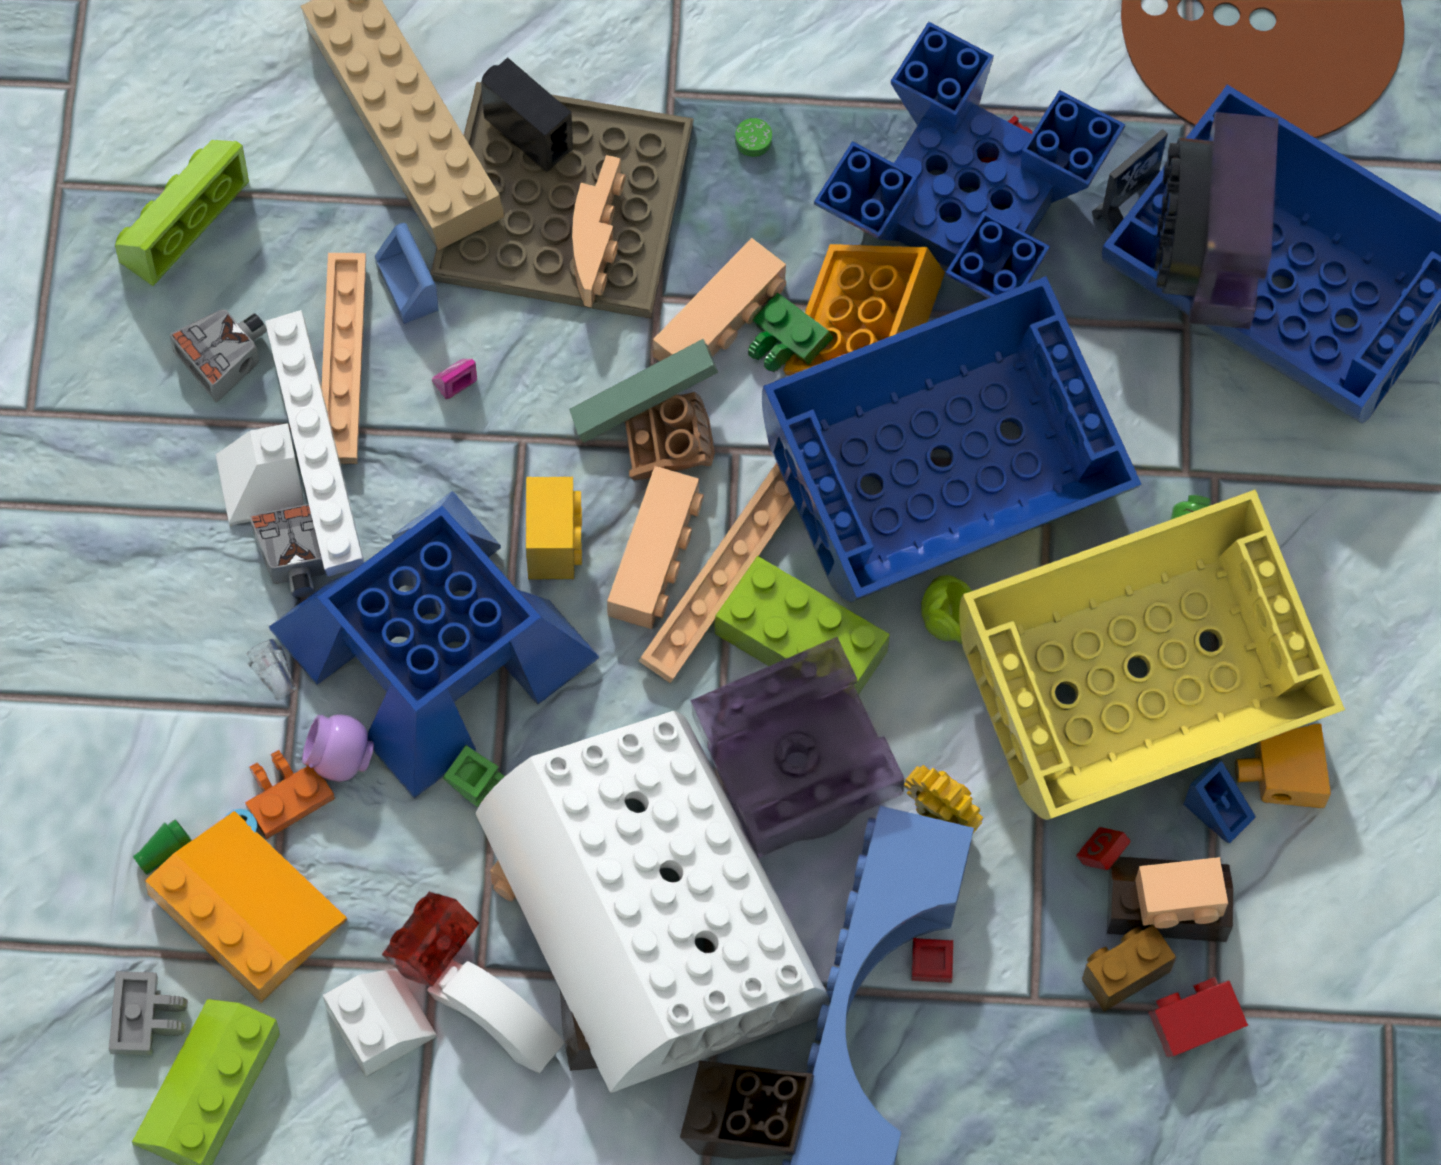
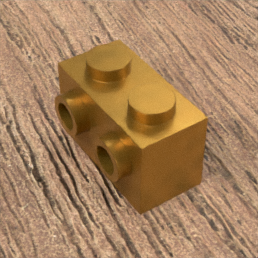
M1154 924L1144 930L1141 927L1132 929L1120 939L1122 943L1111 950L1103 947L1087 958L1088 963L1086 964L1082 980L1104 1012L1171 972L1176 956Z

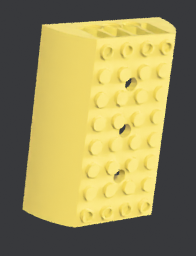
M1256 489L965 593L960 601V632L963 650L1019 793L1032 811L1045 820L1066 814L1345 710ZM1211 632L1217 636L1219 640L1217 651L1209 652L1201 647L1199 642L1201 633ZM1131 658H1140L1146 663L1148 671L1145 677L1136 678L1129 673L1127 665ZM1060 684L1070 685L1076 694L1074 703L1063 704L1059 702L1055 695L1056 687Z

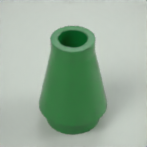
M176 819L169 824L164 822L133 858L144 873L148 875L153 870L159 868L172 854L188 844L192 839Z

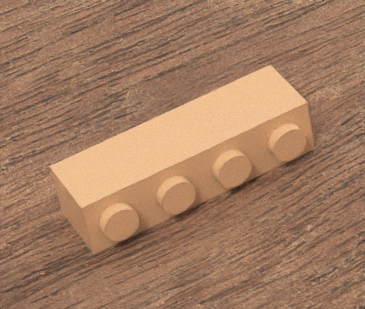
M751 238L653 339V357L661 361L701 339H704L709 346L712 357L721 348L723 350L727 349L736 339L737 331L745 323L751 324L755 316L762 310V305L770 297L773 298L777 292L780 294L786 286V264Z
M654 466L607 600L608 617L649 629L653 628L656 617L663 618L669 596L664 594L668 582L675 583L681 562L676 561L680 549H687L692 534V528L688 527L691 515L698 516L702 506L704 494L699 493V478Z

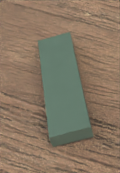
M701 339L570 408L569 410L578 436L585 443L719 373L707 343L704 339Z

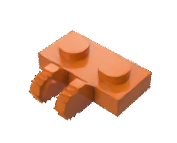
M279 750L272 753L271 757L272 763L279 770L284 780L274 786L271 785L264 768L258 762L249 767L263 792L245 802L247 810L255 817L257 825L266 839L335 799L333 791L325 779L315 772L314 767L306 766L293 773L290 765Z

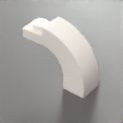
M452 960L427 989L436 1001L463 1013L484 1028L501 1044L515 1062L537 1073L543 1070L565 1043L551 1025L524 999L490 973L469 961L462 965Z

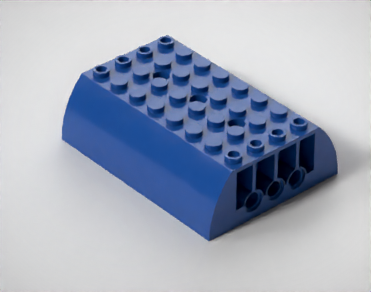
M1227 84L1186 137V139L1208 140L1212 143V181L1208 227L1202 270L1196 295L1163 294L1162 289L1156 287L1157 271H1154L1156 248L1159 247V237H1156L1158 215L1161 214L1162 198L1165 196L1166 185H1163L1164 167L1105 242L1102 248V260L1107 265L1356 421L1364 423L1371 417L1441 320V215ZM1213 237H1222L1228 242L1229 246L1222 250L1215 249L1210 245L1209 240ZM1276 276L1287 277L1291 281L1292 286L1286 289L1278 288L1273 284L1272 279ZM1340 315H1347L1354 320L1355 326L1343 328L1337 324L1335 318Z
M1047 276L764 385L762 389V412L769 447L830 585L843 599L849 602L856 601L1134 490L1141 485V481ZM1005 422L1015 423L1020 429V437L1014 440L1005 438L1001 434L1000 425ZM937 449L945 450L951 457V464L946 467L936 466L931 460V452ZM865 477L876 478L881 484V491L875 495L865 493L860 485L861 480Z

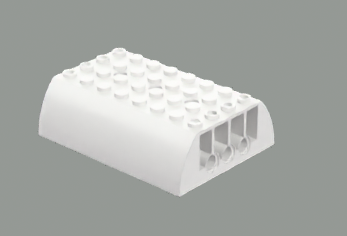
M671 711L532 756L495 785L479 805L475 814L569 1009L572 1011L585 1037V1042L590 1047V1052L610 1093L819 1018L822 1004L829 1005V996L689 721L681 713ZM625 800H639L644 805L645 811L641 813L630 811L625 805ZM671 868L678 873L680 880L674 883L668 882L661 877L659 870ZM706 938L710 940L714 945L715 951L712 953L700 951L695 945V939Z

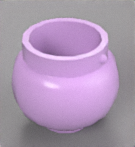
M339 714L329 718L317 715L312 722L305 741L302 763L310 768L314 767L315 772L327 780L335 782L347 781L353 778L358 771L364 772L367 769L374 744L368 740V732L358 719Z

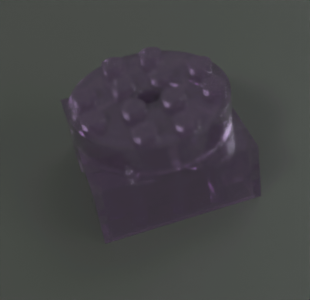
M838 637L691 700L694 722L720 776L723 790L736 811L758 858L796 841L812 840L829 835L848 824L857 814L903 795L904 776L885 736L878 737L854 687V684L857 683V677ZM800 752L808 757V761L804 764L803 770L801 766L791 765L786 761L792 753Z

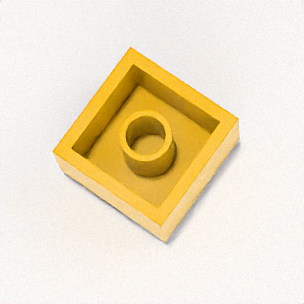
M526 477V558L528 580L574 579V565H582L581 491H574L573 477Z

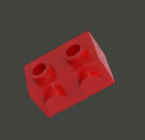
M1212 977L1193 985L1196 993L1181 999L1179 992L1156 1000L1158 1008L1148 1013L1167 1057L1176 1056L1248 1026L1230 980L1218 983L1216 977Z

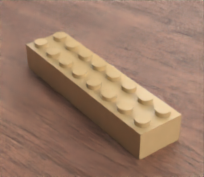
M311 0L301 5L307 30L436 248L440 250L504 218L499 193L383 1Z

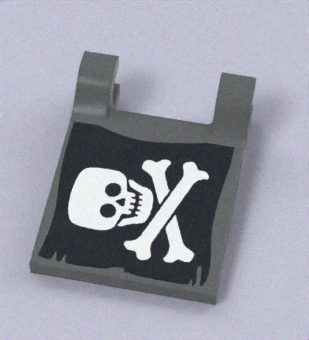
M1163 129L1109 174L1104 201L1092 211V216L1096 220L1103 217L1108 224L1107 230L1110 233H1113L1123 220L1119 206L1145 184L1149 186L1160 172L1168 135Z

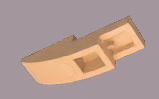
M609 155L605 157L596 186L585 183L580 184L573 215L574 271L584 306L591 308L596 295L602 296L605 290L607 274L604 273L607 262L613 264L618 250V242L613 240V226L611 225L615 206L611 204L614 195L620 196L622 194L626 175L621 173V158Z

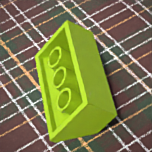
M211 140L203 149L196 150L191 156L187 167L179 175L175 174L168 180L162 194L155 201L151 200L144 206L140 217L131 227H125L119 233L114 244L119 263L154 286L249 183L243 145L237 141Z
M207 999L132 1143L178 1165H212L280 1036L277 1020L241 1003Z

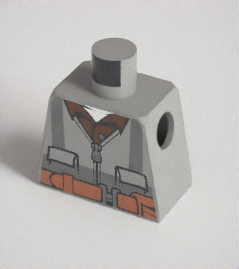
M221 309L171 333L170 339L176 356L212 399L218 402L257 365L259 357L257 347L253 341L266 333L267 328L256 313L237 323L227 310Z
M309 504L250 515L254 538L272 582L275 584L289 582L291 594L296 598L313 594L315 589L312 577L323 575L326 571Z

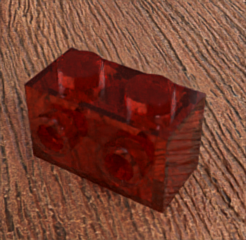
M429 891L425 897L416 903L412 915L403 927L392 935L390 944L381 955L406 979L433 987L480 923L455 898Z

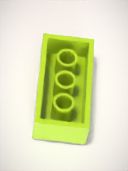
M759 556L755 558L715 615V634L845 713H847L888 652L889 633Z

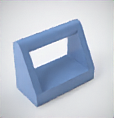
M400 223L393 228L374 257L377 268L405 324L439 311L434 280L408 225Z

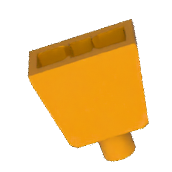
M1313 724L1295 728L1258 742L1255 748V758L1235 760L1237 783L1258 781L1260 798L1265 803L1325 808L1331 792L1322 725Z

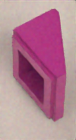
M461 359L432 378V382L445 399H450L477 381L476 362L473 359Z

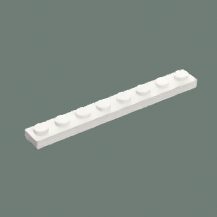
M300 310L267 320L265 324L324 569L327 576L330 577L356 569L365 561L306 321Z

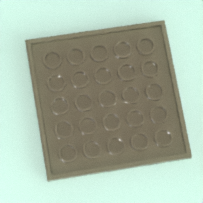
M476 82L464 137L499 193L505 217L440 250L436 248L430 273L433 280L591 308L584 306L574 271L573 215L580 184L585 183L596 186L605 157L609 155L621 158V173L626 175L622 194L620 196L614 195L611 204L615 206L611 225L613 226V240L618 242L617 254L613 264L608 262L604 270V273L607 274L605 290L602 296L596 295L592 309L652 319L694 119L552 95L572 112L573 150L546 172L484 118L481 82Z

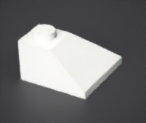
M288 423L251 430L215 454L229 526L251 522L250 515L304 505Z

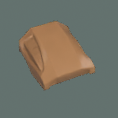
M696 392L675 395L625 421L632 469L629 470L631 479L643 480L651 478L654 466L675 472L699 465L712 466L715 450L710 419L701 397Z

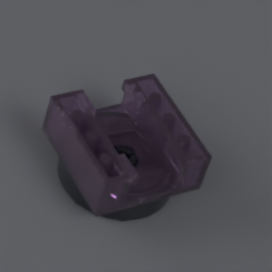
M1216 112L1209 141L1178 138L1177 143H1169L1167 162H1165L1163 172V185H1166L1165 196L1162 198L1161 214L1158 215L1156 237H1159V247L1156 248L1154 271H1157L1156 287L1161 288L1163 294L1190 296L1189 323L1251 328L1257 305L1258 278L1265 279L1271 259L1278 118Z

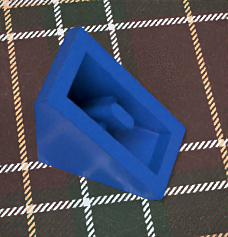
M1217 758L1190 784L1183 804L1227 843H1231L1256 818L1224 763Z

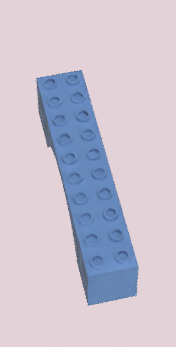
M879 806L876 819L868 818L862 854L858 858L853 890L850 891L845 911L846 916L843 928L849 930L841 928L836 947L834 965L840 967H831L826 987L830 1006L825 1004L821 1006L815 1040L821 1041V1043H812L808 1058L807 1073L813 1074L814 1079L796 1152L795 1154L788 1155L792 1156L791 1160L783 1159L782 1165H895L901 1131L890 1124L875 1109L856 1078L847 1049L846 1018L858 989L869 973L888 954L901 945L913 940V938L933 931L951 928L974 828L884 806Z

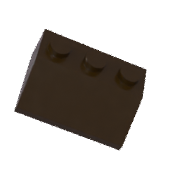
M1119 856L1109 869L1107 934L1125 935L1136 927H1141L1144 930L1151 926L1143 925L1135 881L1139 866L1182 861ZM1221 864L1228 900L1224 915L1219 917L1217 921L1207 924H1197L1195 920L1179 921V924L1170 928H1157L1163 938L1227 942L1233 927L1234 890L1229 864Z

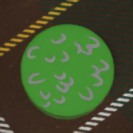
M749 118L742 121L735 132L736 147L741 153L750 157L765 154L772 144L771 127L768 123L758 118Z

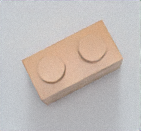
M1220 857L1139 866L1135 881L1143 925L1154 924L1156 928L1162 929L1176 926L1179 924V921L1195 920L1197 924H1207L1217 921L1219 917L1224 915L1228 900Z

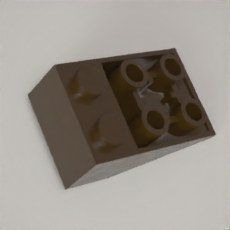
M699 1060L680 1138L698 1155L743 1159L795 1154L814 1075Z

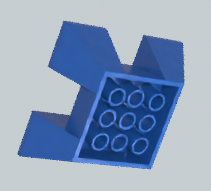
M928 21L891 79L892 87L917 124L913 134L894 163L852 141L816 197L814 205L879 240L900 241L909 247H927L937 262L948 267L945 273L946 276L987 298H991L1031 281L1050 250L1049 245L1032 237L1034 231L1053 202L1089 187L1123 132L1125 124L1059 90L1033 133H1028L979 107L994 55ZM990 157L994 158L995 161L985 163L980 159ZM932 170H941L944 173L936 176L930 174L929 172ZM965 187H973L976 189V191L967 193L962 191L961 189ZM998 204H1005L1009 208L1005 210H998L994 208V206ZM946 217H955L958 219V221L953 223H947L942 219Z
M453 491L393 534L392 539L394 541L350 574L329 581L269 626V630L316 685L354 657L362 663L386 691V695L368 731V740L373 742L375 754L413 798H416L441 779L466 745L476 751L454 702L500 667L504 666L538 705L599 659L598 654L550 600L516 589L489 559L491 555L501 549V545ZM402 586L414 587L412 590L406 592L398 590ZM457 591L469 592V594L462 597L453 595ZM430 613L438 615L437 618L432 620L422 618ZM396 637L407 638V640L402 643L391 642V640ZM451 642L463 643V645L458 648L447 647V645Z

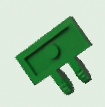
M777 292L753 319L755 325L763 332L759 333L749 345L748 355L753 359L759 360L771 350L765 357L764 368L772 372L778 371L793 354L809 365L833 339V336L826 328Z

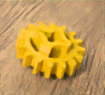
M925 765L921 767L916 766L905 779L906 782L903 785L909 790L907 795L915 799L917 807L915 810L919 815L974 828L973 833L982 824L981 821L984 818L979 814L980 808L971 802L973 800L970 796L972 793L964 784L958 783L946 772H937L934 768L929 770Z

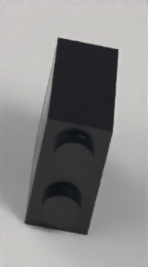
M508 57L498 66L493 65L485 72L481 80L484 118L544 171L548 172L573 150L572 112Z

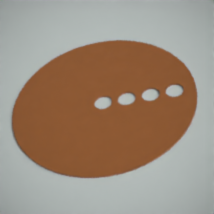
M1122 0L1121 24L1125 46L1141 80L1163 105L1194 126L1228 84L1314 138L1324 136L1351 123L1378 100L1396 71L1404 42V16L1401 0H1197L1202 4L1204 13L1199 19L1193 21L1185 20L1178 14L1177 6L1182 0H1166L1168 4L1167 10L1163 14L1155 16L1147 14L1142 9L1141 0ZM1221 4L1233 5L1238 9L1240 19L1231 26L1221 25L1214 19V9ZM1257 9L1269 10L1274 14L1276 24L1267 31L1257 30L1250 24V14Z

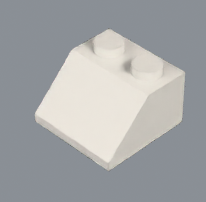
M397 968L358 975L323 995L328 1014L366 1077L437 1037Z

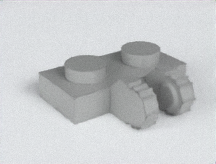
M116 971L109 1040L110 1054L151 1055L153 1033L162 1036L183 1035L186 1031V1024L178 1020L155 1019V1009L171 1012L185 1011L188 1007V999L180 996L157 995V973Z

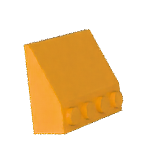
M830 244L805 313L826 328L833 336V339L809 365L793 354L786 362L783 370L785 374L793 375L928 322L945 271L927 247Z
M235 811L172 854L145 880L148 895L260 1003L347 920V917L262 836L257 832L255 833Z

